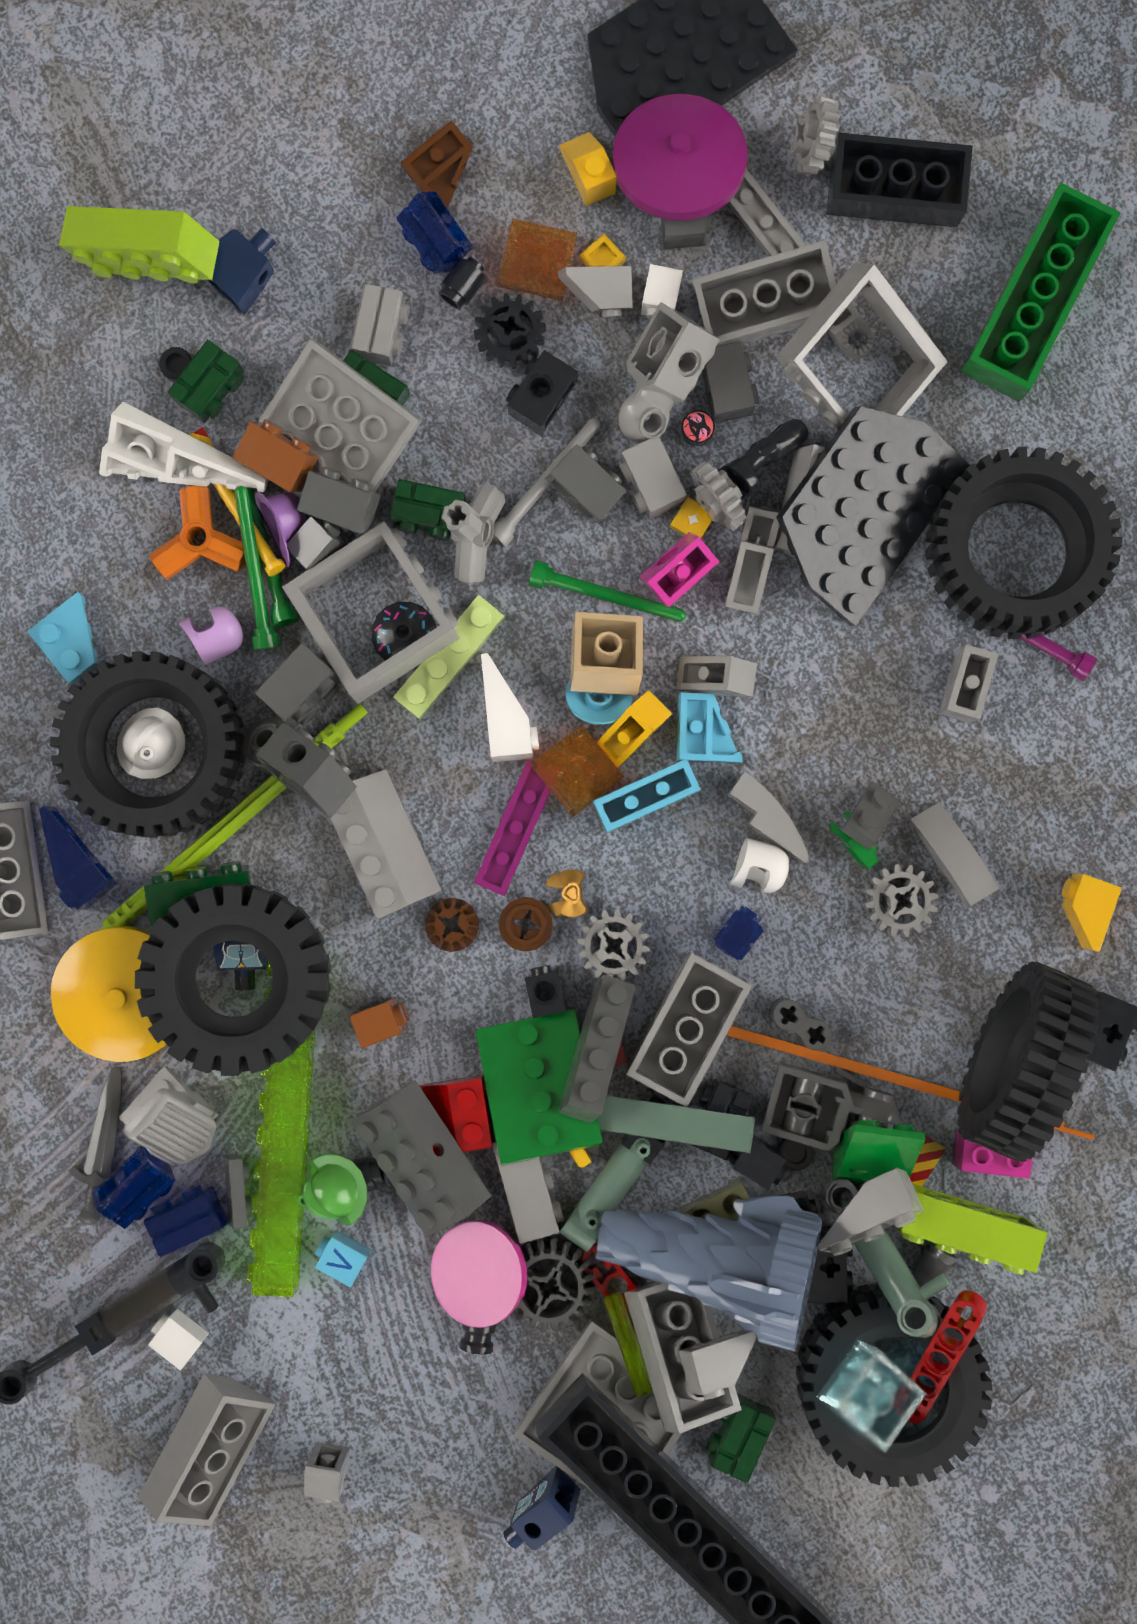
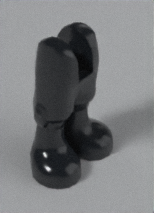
M791 419L779 425L767 437L751 444L745 455L725 464L718 469V472L724 470L731 481L738 486L743 495L740 497L741 500L746 496H754L761 488V482L756 474L758 469L777 462L783 456L794 452L801 446L809 434L807 426L799 419Z

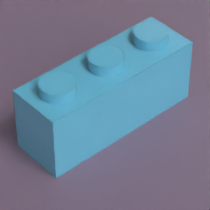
M685 759L593 801V805L607 834L695 794L701 789L688 760Z

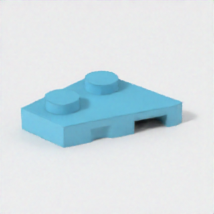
M80 592L75 593L27 631L68 684L71 685L81 679L80 676L85 671H91L96 667L95 664L98 663L96 650L92 646L91 641L93 637L91 625L87 621L84 606L86 604L85 597Z
M679 693L676 761L687 759L688 761L741 763L742 755L735 748L730 737L731 731L726 720L720 715V707L714 694Z

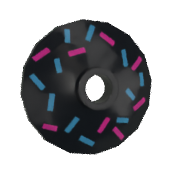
M396 602L386 606L376 616L372 626V643L377 654L386 661L437 627L432 615L423 606L413 602ZM407 627L409 635L406 638L398 637L397 631L399 628Z

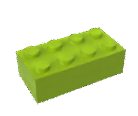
M67 206L59 246L72 254L73 260L86 264L92 269L91 272L100 277L111 278L112 274L138 280L140 276H149L158 281L178 278L184 282L197 283L198 280H212L220 241L184 211Z
M912 1183L924 1211L915 1215L916 1221L895 1229L903 1234L902 1238L917 1244H923L925 1239L935 1243L937 1249L950 1254H956L957 1250H961L970 1254V1259L990 1265L991 1260L1003 1264L1002 1268L1016 1274L1023 1275L1024 1270L1037 1273L1048 1234L1043 1228L1029 1218Z

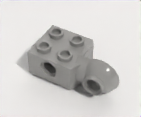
M662 302L658 305L626 362L627 372L639 384L634 393L622 404L619 412V427L622 434L629 440L640 443L648 439L657 438L664 433L670 419L672 406L674 403L685 401L689 392L695 388L698 376L705 364L713 357L720 340L692 319ZM650 415V418L644 422L645 418Z

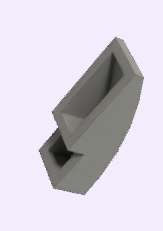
M748 504L747 519L743 524L725 607L758 614L779 528L776 516L780 511Z
M746 771L741 773L727 793V796L753 813L746 826L772 844L781 847L799 863H806L809 859L808 852L789 815L761 783Z
M940 802L909 819L942 875L948 878L964 906H972L1000 889L974 847Z

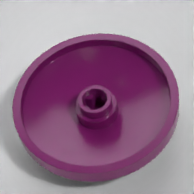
M670 94L643 103L626 117L615 137L613 169L620 189L639 209L662 219L676 221L693 220L716 212L726 205L737 193L745 176L748 154L747 143L738 122L726 109L717 103L696 95Z

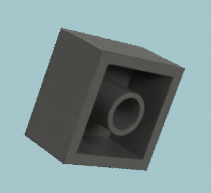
M301 643L255 694L285 722L297 728L299 724L305 726L312 720L317 713L314 708L323 699L328 701L337 693L340 688L337 684L341 680L312 651Z

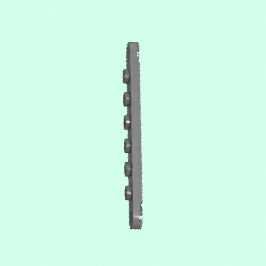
M746 169L739 190L727 205L768 257L806 246ZM851 302L842 312V316H839L827 330V333L841 351L852 359H860L867 356L874 345L872 329L869 328ZM852 333H861L866 338L865 347L853 349L848 343V337Z

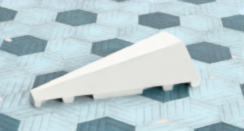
M122 402L111 414L108 442L102 448L99 474L102 476H110L112 473L127 475L128 479H138L140 476L158 478V482L205 487L209 484L226 485L227 489L234 490L242 485L249 488H257L259 492H264L269 482L267 478L233 459L231 456L125 402Z

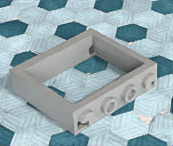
M854 263L776 356V359L784 367L782 369L783 374L790 381L797 383L801 387L803 398L809 404L817 407L823 414L821 416L823 422L838 431L848 415L803 362V359L859 292L865 297L914 361L874 410L903 416L948 362L874 264Z
M385 521L282 586L349 695L357 704L460 639L454 629L459 623L449 608L444 611L441 609L437 601L442 597L432 581L427 584L424 583L420 574L425 571L414 554L407 557L402 549L407 546V543L398 529L395 528L390 531ZM387 543L440 626L357 678L306 595Z

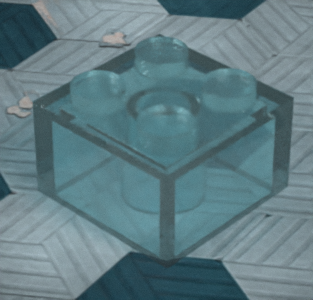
M857 1340L820 1391L817 1398L865 1442L886 1452L926 1393L879 1349Z

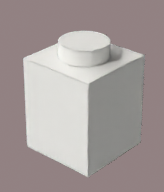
M650 264L641 315H646L651 320L660 302L675 310L683 270Z
M176 1309L170 1317L163 1314L151 1330L155 1336L148 1346L181 1371L209 1333L179 1309Z

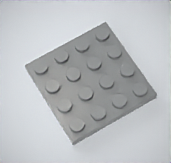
M312 339L305 346L259 422L263 423L264 419L277 424L283 429L281 434L291 440L294 436L312 446L310 451L319 456L312 471H321L322 467H327L341 472L340 479L352 483L353 478L371 483L373 485L371 490L375 492L422 422L420 418ZM302 489L301 492H292V493H294L296 496H298L299 498H301L303 489ZM338 526L344 532L350 531L349 529Z
M591 1318L514 1431V1436L587 1488L589 1487L538 1439L534 1426L540 1417L582 1373L667 1455L682 1434L664 1431L642 1353Z

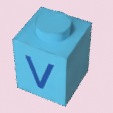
M336 1230L331 1239L324 1236L314 1255L320 1259L315 1268L351 1288L371 1249Z

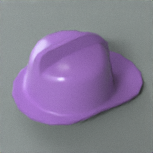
M257 491L255 493V501L259 512L271 533L279 558L285 563V568H288L290 560L287 543L306 522L305 513L297 510L299 503L291 492L265 497Z

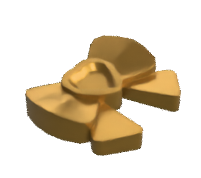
M578 869L564 870L559 874L553 873L547 881L546 886L563 889L561 895L564 900L548 905V908L556 916L578 917L589 911L588 906L583 900V889L581 886L585 878L584 871Z

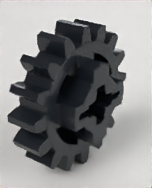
M504 293L503 302H499L495 297H492L491 308L484 305L481 306V313L484 317H475V325L479 329L474 330V337L476 340H481L477 344L479 352L488 350L486 360L490 362L497 358L499 368L504 366L505 361L510 362L512 369H516V361L518 360L528 365L529 354L535 357L539 356V349L536 345L544 346L545 337L541 334L546 332V323L540 322L543 319L541 310L533 312L534 302L532 300L525 305L522 304V295L520 294L517 295L515 301H510L508 293ZM522 315L530 322L532 329L529 328V325L522 322ZM510 327L515 328V331H512L510 335H505V332H508ZM488 334H491V337L498 340V347L490 341Z

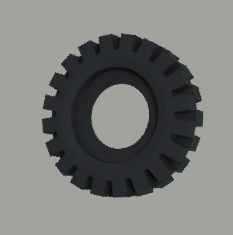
M230 883L203 889L182 898L168 908L169 911L165 915L157 919L149 930L151 933L149 939L142 943L137 958L141 960L140 969L135 971V989H140L141 999L137 1000L141 1017L148 1016L152 1024L148 1028L149 1032L157 1043L163 1040L170 1047L167 1051L168 1054L179 1062H182L184 1059L192 1062V1069L209 1074L212 1070L221 1071V1076H239L242 1072L250 1071L253 1074L268 1069L276 1062H282L306 1041L321 1019L325 1004L329 999L331 987L329 973L331 972L329 954L325 953L323 947L325 941L319 929L313 927L309 921L311 917L299 905L297 907L288 901V897L275 890L268 891L262 889V886L246 883L242 885ZM242 941L251 944L264 954L270 964L272 971L271 991L263 1005L250 1014L238 1017L221 1015L210 1009L198 993L196 971L199 962L209 949L222 942Z

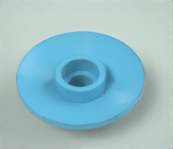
M570 681L567 684L565 694L567 705L575 716L585 722L601 725L616 722L632 705L633 695L570 691Z

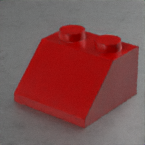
M483 1074L419 1085L462 1152L493 1147L494 1136Z

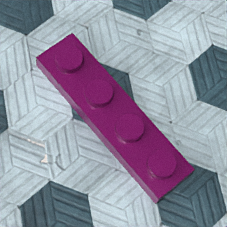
M527 760L475 878V884L502 896L506 895L559 774L558 772Z

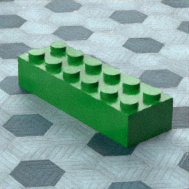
M1060 182L1048 199L960 372L1020 402L1031 390L1121 212Z

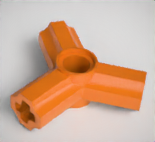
M188 486L180 489L183 528L177 536L148 555L157 570L166 580H169L200 557H204L240 573L246 566L243 542L214 530L210 489L201 486ZM199 532H205L206 539L204 543L200 546H193V537Z

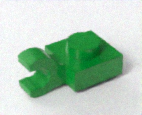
M849 811L842 813L846 820L851 814ZM834 822L828 824L830 831L842 840L844 847L862 869H869L879 861L874 855L877 852L875 845L870 850H867L842 832Z

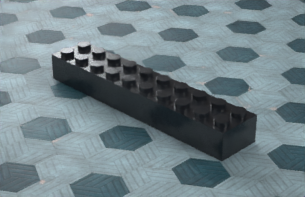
M583 1373L534 1424L538 1439L729 1624H834L824 1607Z

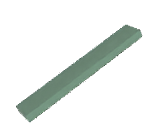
M606 1095L602 1114L598 1117V1121L602 1131L750 1154L755 1118Z

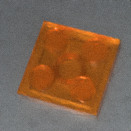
M512 218L498 287L563 301L566 285L558 278V271L565 267H571L577 241V232Z
M583 725L579 726L531 763V767L572 817L581 812L624 777Z

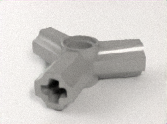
M484 484L482 488H478L469 505L464 501L454 500L452 504L444 507L441 518L446 522L447 528L451 531L452 540L456 542L454 577L458 578V581L471 583L481 582L485 579L487 547L493 538L494 522L506 502L504 493L500 492L495 485Z

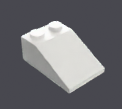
M481 654L491 758L493 762L534 758L533 750H539L537 726H530L528 716L489 654Z

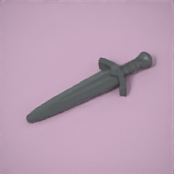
M113 1067L106 1080L91 1135L84 1170H81L77 1165L68 1170L76 1179L89 1185L86 1192L85 1206L78 1216L80 1222L86 1225H93L99 1220L97 1206L99 1204L101 1187L117 1183L125 1178L123 1171L111 1176L122 1093V1073L119 1067Z

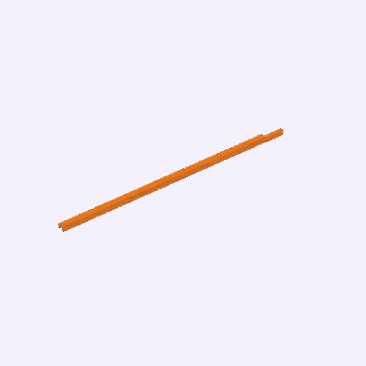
M732 1025L727 1033V1036L962 1102L958 1100L961 1091L823 1051L812 1050L802 1045ZM1065 1121L1062 1122L1059 1128L1054 1127L1055 1130L1094 1140L1095 1135L1064 1126Z

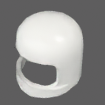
M746 838L741 847L730 886L741 888L745 880L749 879L758 882L763 893H773L783 886L789 872L788 855L781 847ZM759 868H763V869L767 870L766 873L763 872V871H762L761 869H759Z

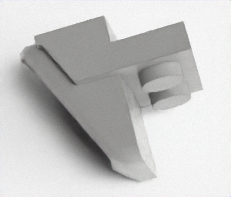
M164 1066L119 1118L126 1125L123 1132L130 1140L145 1147L155 1157L174 1166L175 1164H186L210 1151L216 1131L214 1119L218 1114L198 1092L191 1091L171 1068Z

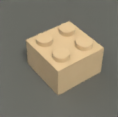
M575 612L571 642L570 691L638 695L643 676V616Z

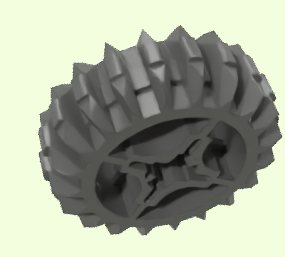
M542 1237L537 1241V1249H534L530 1242L525 1243V1251L528 1255L523 1253L527 1267V1280L529 1285L537 1290V1300L533 1304L524 1294L515 1310L521 1308L517 1314L519 1321L524 1320L527 1316L530 1317L529 1328L533 1329L536 1322L539 1321L542 1322V1332H547L548 1323H554V1329L559 1332L561 1331L562 1320H565L566 1324L572 1327L574 1325L572 1314L579 1318L585 1316V1312L580 1305L585 1307L591 1306L592 1299L585 1294L595 1293V1285L587 1283L592 1281L595 1275L594 1272L585 1273L584 1271L590 1266L588 1259L582 1262L581 1260L577 1261L582 1254V1250L579 1247L569 1253L570 1241L565 1240L562 1248L557 1247V1237L551 1238V1246H545ZM555 1259L546 1269H528L529 1266L539 1260ZM564 1263L576 1275L578 1281L577 1290L570 1288L569 1283L561 1278ZM555 1272V1286H551L544 1296V1282L547 1283ZM554 1299L570 1300L559 1308L546 1309L549 1302Z

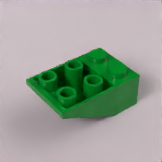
M858 1120V1124L852 1125L841 1134L839 1143L834 1146L832 1180L845 1179L852 1183L864 1184L895 1168L907 1171L910 1178L924 1144L925 1133L914 1132L915 1127L911 1125L895 1124L893 1129L879 1127L880 1123L877 1121Z

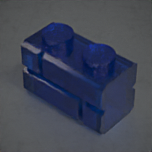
M437 192L417 193L408 203L409 206L405 207L396 217L403 228L402 235L406 241L416 247L421 255L420 261L427 270L433 272V274L448 273L459 258H464L473 249V245Z
M741 906L739 910L729 909L720 920L722 925H717L708 936L709 941L729 957L735 960H742L751 949L749 944H754L764 932L762 926L759 925L762 918L746 906L745 908Z
M140 1146L92 1192L96 1209L100 1214L110 1220L112 1219L114 1223L126 1229L134 1220L138 1221L143 1218L148 1207L158 1197L167 1195L176 1180L171 1166L167 1162L155 1157L145 1147Z
M197 1185L181 1193L183 1199L174 1204H171L170 1199H167L150 1208L152 1214L144 1219V1225L149 1236L152 1238V1243L160 1258L223 1229L229 1223L214 1187L210 1186L203 1190L201 1185Z

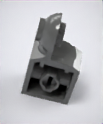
M267 717L252 725L243 737L242 742L243 756L247 761L263 767L285 787L331 818L356 789L357 786L349 777L351 770L336 759L338 757L337 753L323 742L319 746L314 744V738L300 727L295 729L279 717Z
M779 1061L761 1132L830 1151L839 1143L842 1128H845L849 1112L856 1114L855 1121H877L880 1123L879 1127L887 1128L888 1123L894 1125L901 1124V1118L897 1107L893 1103L894 1095L869 1087H864L863 1094L851 1091L843 1079Z

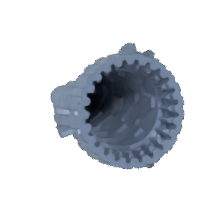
M787 1195L752 1197L744 1200L736 1199L734 1210L739 1215L738 1221L706 1214L704 1219L667 1210L665 1214L629 1209L604 1212L598 1237L596 1259L627 1267L628 1270L641 1277L669 1284L668 1290L696 1297L703 1302V1305L720 1309L746 1330L755 1331L759 1343L795 1352L804 1319L820 1240L822 1218H819L818 1214L801 1210L795 1198Z

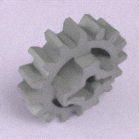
M815 96L813 102L809 101L807 112H803L796 122V133L792 150L794 151L793 157H796L793 165L797 167L798 172L817 175L818 170L824 169V161L829 160L836 149V138L840 128V114H836L839 105L835 104L834 99Z
M705 461L691 470L692 473L690 475L694 479L692 482L697 487L694 489L697 494L695 498L713 522L720 521L722 525L725 524L727 529L732 531L746 522L747 517L744 514L745 509L741 506L743 502L740 498L743 495L724 470L718 472L716 467L712 468L711 464Z
M899 864L892 865V873H889L886 868H881L879 872L882 878L870 877L869 881L874 887L873 889H864L863 892L871 896L870 901L863 903V907L871 908L873 911L867 916V919H878L879 922L876 929L882 931L888 927L889 936L895 937L898 929H900L902 937H909L910 928L915 933H921L920 923L931 924L932 920L927 916L928 913L938 911L937 907L931 905V900H935L939 896L929 892L934 882H924L922 880L926 873L923 870L913 874V865H906L903 872H901ZM895 878L907 879L900 887H895L893 884L888 883ZM918 891H920L922 897L921 906L918 904ZM905 894L903 900L907 903L906 906L896 907L898 901L894 898L895 895ZM880 895L884 899V909L882 911L879 905ZM904 914L913 918L905 923L894 922L895 919L897 920L900 915Z
M616 908L613 916H609L604 909L602 910V919L598 920L592 915L590 920L593 925L590 928L587 926L581 927V930L587 935L586 938L577 939V943L585 945V949L580 951L578 956L588 957L589 960L585 963L584 968L589 969L594 966L596 968L594 977L598 978L604 972L610 977L618 974L620 979L625 981L626 971L629 970L632 974L636 975L638 972L635 964H646L645 959L641 957V953L649 952L650 947L643 945L642 941L649 938V934H640L639 929L643 926V922L639 921L633 924L631 922L632 913L629 912L625 918L620 917V909ZM618 922L627 927L620 932L610 931L605 924ZM594 932H596L600 937V945L592 954L591 939ZM603 932H606L613 939L619 937L622 939L619 947L624 958H621L613 950L608 953L605 951L608 944ZM635 937L636 951L631 958L627 953L628 942ZM606 959H615L622 966L610 968L600 963Z

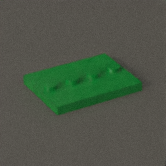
M575 1008L557 1014L538 1018L532 1017L475 1030L500 1164L502 1166L603 1144L598 1118L592 1123H587L558 1113L580 1036Z

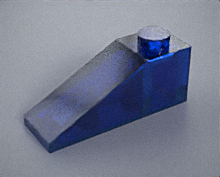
M44 805L39 809L55 884L61 890L59 896L69 908L73 909L75 907L76 910H86L118 883L59 811L53 806Z

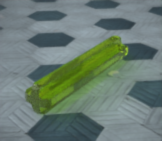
M619 1292L612 1293L604 1298V1303L634 1392L637 1396H644L653 1391L622 1295Z

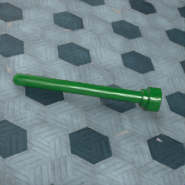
M241 485L235 489V498L256 622V629H253L254 636H251L253 650L280 646L278 632L274 633V627H270L249 493L248 489Z
M246 487L249 493L253 522L269 545L253 489ZM260 558L273 600L272 611L270 612L273 627L280 628L298 622L297 610L291 605L289 600H286L279 574L271 577L268 576L265 571L266 565Z
M535 560L529 581V586L542 589V586L549 588L552 585L677 622H682L686 618V612L681 608L667 607L660 602L553 572L554 568L548 567L549 563Z

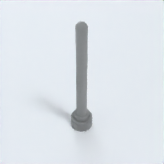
M590 419L506 517H500L498 521L495 520L493 541L506 548L514 538L512 534L516 531L514 528L516 524L551 485L544 478L571 448L577 444L581 448L586 445L600 428L598 419Z

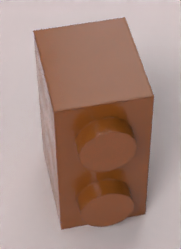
M264 419L263 423L250 421L232 458L289 492H301L308 472L313 470L319 458L318 455L310 451L312 446L300 438L293 436L291 440L282 435L283 429L269 420Z
M396 997L357 1011L349 1016L361 1049L401 1034L408 1028L406 1025L407 1021H410L404 1002L398 1003Z

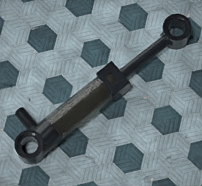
M214 1243L199 1245L192 1252L125 1294L84 1317L75 1325L79 1334L32 1364L25 1360L12 1362L0 1372V1402L6 1405L18 1403L35 1387L37 1376L85 1346H87L92 1356L112 1344L120 1336L192 1291L196 1294L206 1313L215 1311L219 1305L206 1283L211 1282L225 1265V1254L222 1248ZM205 1256L209 1258L212 1263V1270L202 1269L199 1266L198 1257ZM10 1376H14L20 1381L21 1388H16L11 1384Z

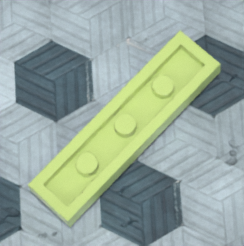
M478 595L457 620L459 625L454 627L460 639L422 662L393 698L418 719H421L503 621L504 615Z

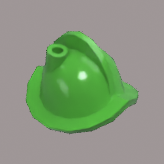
M325 1153L315 1157L311 1163L312 1176L305 1184L304 1192L298 1197L299 1205L303 1208H308L313 1215L322 1219H337L346 1226L352 1225L363 1214L368 1200L367 1184L362 1171L352 1160L341 1154Z

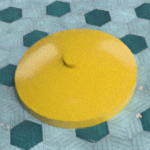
M112 926L96 930L72 945L63 955L55 969L51 984V1004L54 1016L66 1037L89 1055L115 1062L134 1061L147 1057L166 1045L163 1040L157 1043L148 1028L152 1024L148 1016L141 1017L137 1000L141 999L140 989H135V971L140 969L141 960L137 958L142 943L147 941L151 935L149 931L131 926Z

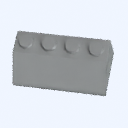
M385 769L353 780L357 786L356 789L331 817V821L376 919L387 917L441 892L442 889L387 770Z
M30 801L0 803V941L48 933Z
M203 1374L138 1496L156 1522L200 1526L212 1525L276 1405L273 1400L230 1377Z

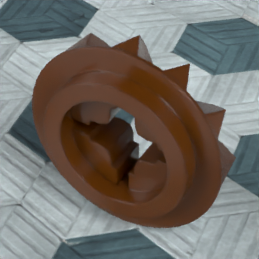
M523 897L513 900L503 909L499 919V930L503 940L510 947L519 951H532L540 948L549 939L553 928L550 911L542 902L534 898ZM528 910H532L530 914L532 916L531 922L541 928L540 930L529 929L522 939L520 938L522 934L520 932L521 927L516 925L515 922H511V920L523 919Z
M458 898L440 900L427 914L425 921L427 937L437 948L444 951L455 952L465 949L475 940L479 930V920L476 911L469 903ZM460 912L457 924L465 933L452 931L446 937H443L446 925L439 917L451 919Z

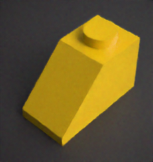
M590 132L559 145V149L585 206L616 194L617 180L614 169L604 147Z
M648 690L617 719L594 745L618 769L672 713Z
M1073 874L1072 878H1068L1063 886L1062 897H1064L1062 907L1081 947L1088 951L1100 952L1122 888L1086 874Z

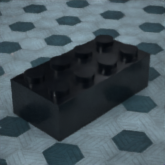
M838 133L836 138L837 146L831 157L826 215L947 227L959 226L967 212L973 145Z

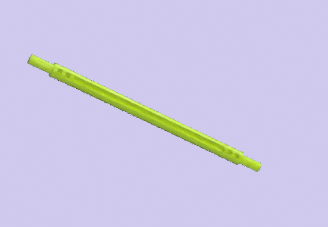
M360 703L357 704L337 723L331 722L315 736L313 743L319 746L323 742L332 749L345 738L344 733L368 714L367 710ZM270 775L160 872L171 871L172 876L186 874V869L200 864L287 787L273 775ZM144 886L106 917L99 929L112 926H128L147 910Z

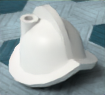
M157 707L146 708L132 715L123 725L117 741V756L120 765L128 775L139 779L158 778L170 773L180 763L185 751V734L179 721L168 711Z

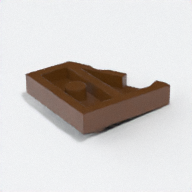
M452 120L401 161L403 170L441 217L446 214L473 149V146Z

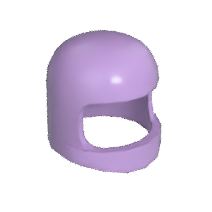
M213 607L210 609L214 623L205 628H198L190 617L179 622L180 627L190 638L205 665L235 652L242 645L243 632L236 616L225 607Z

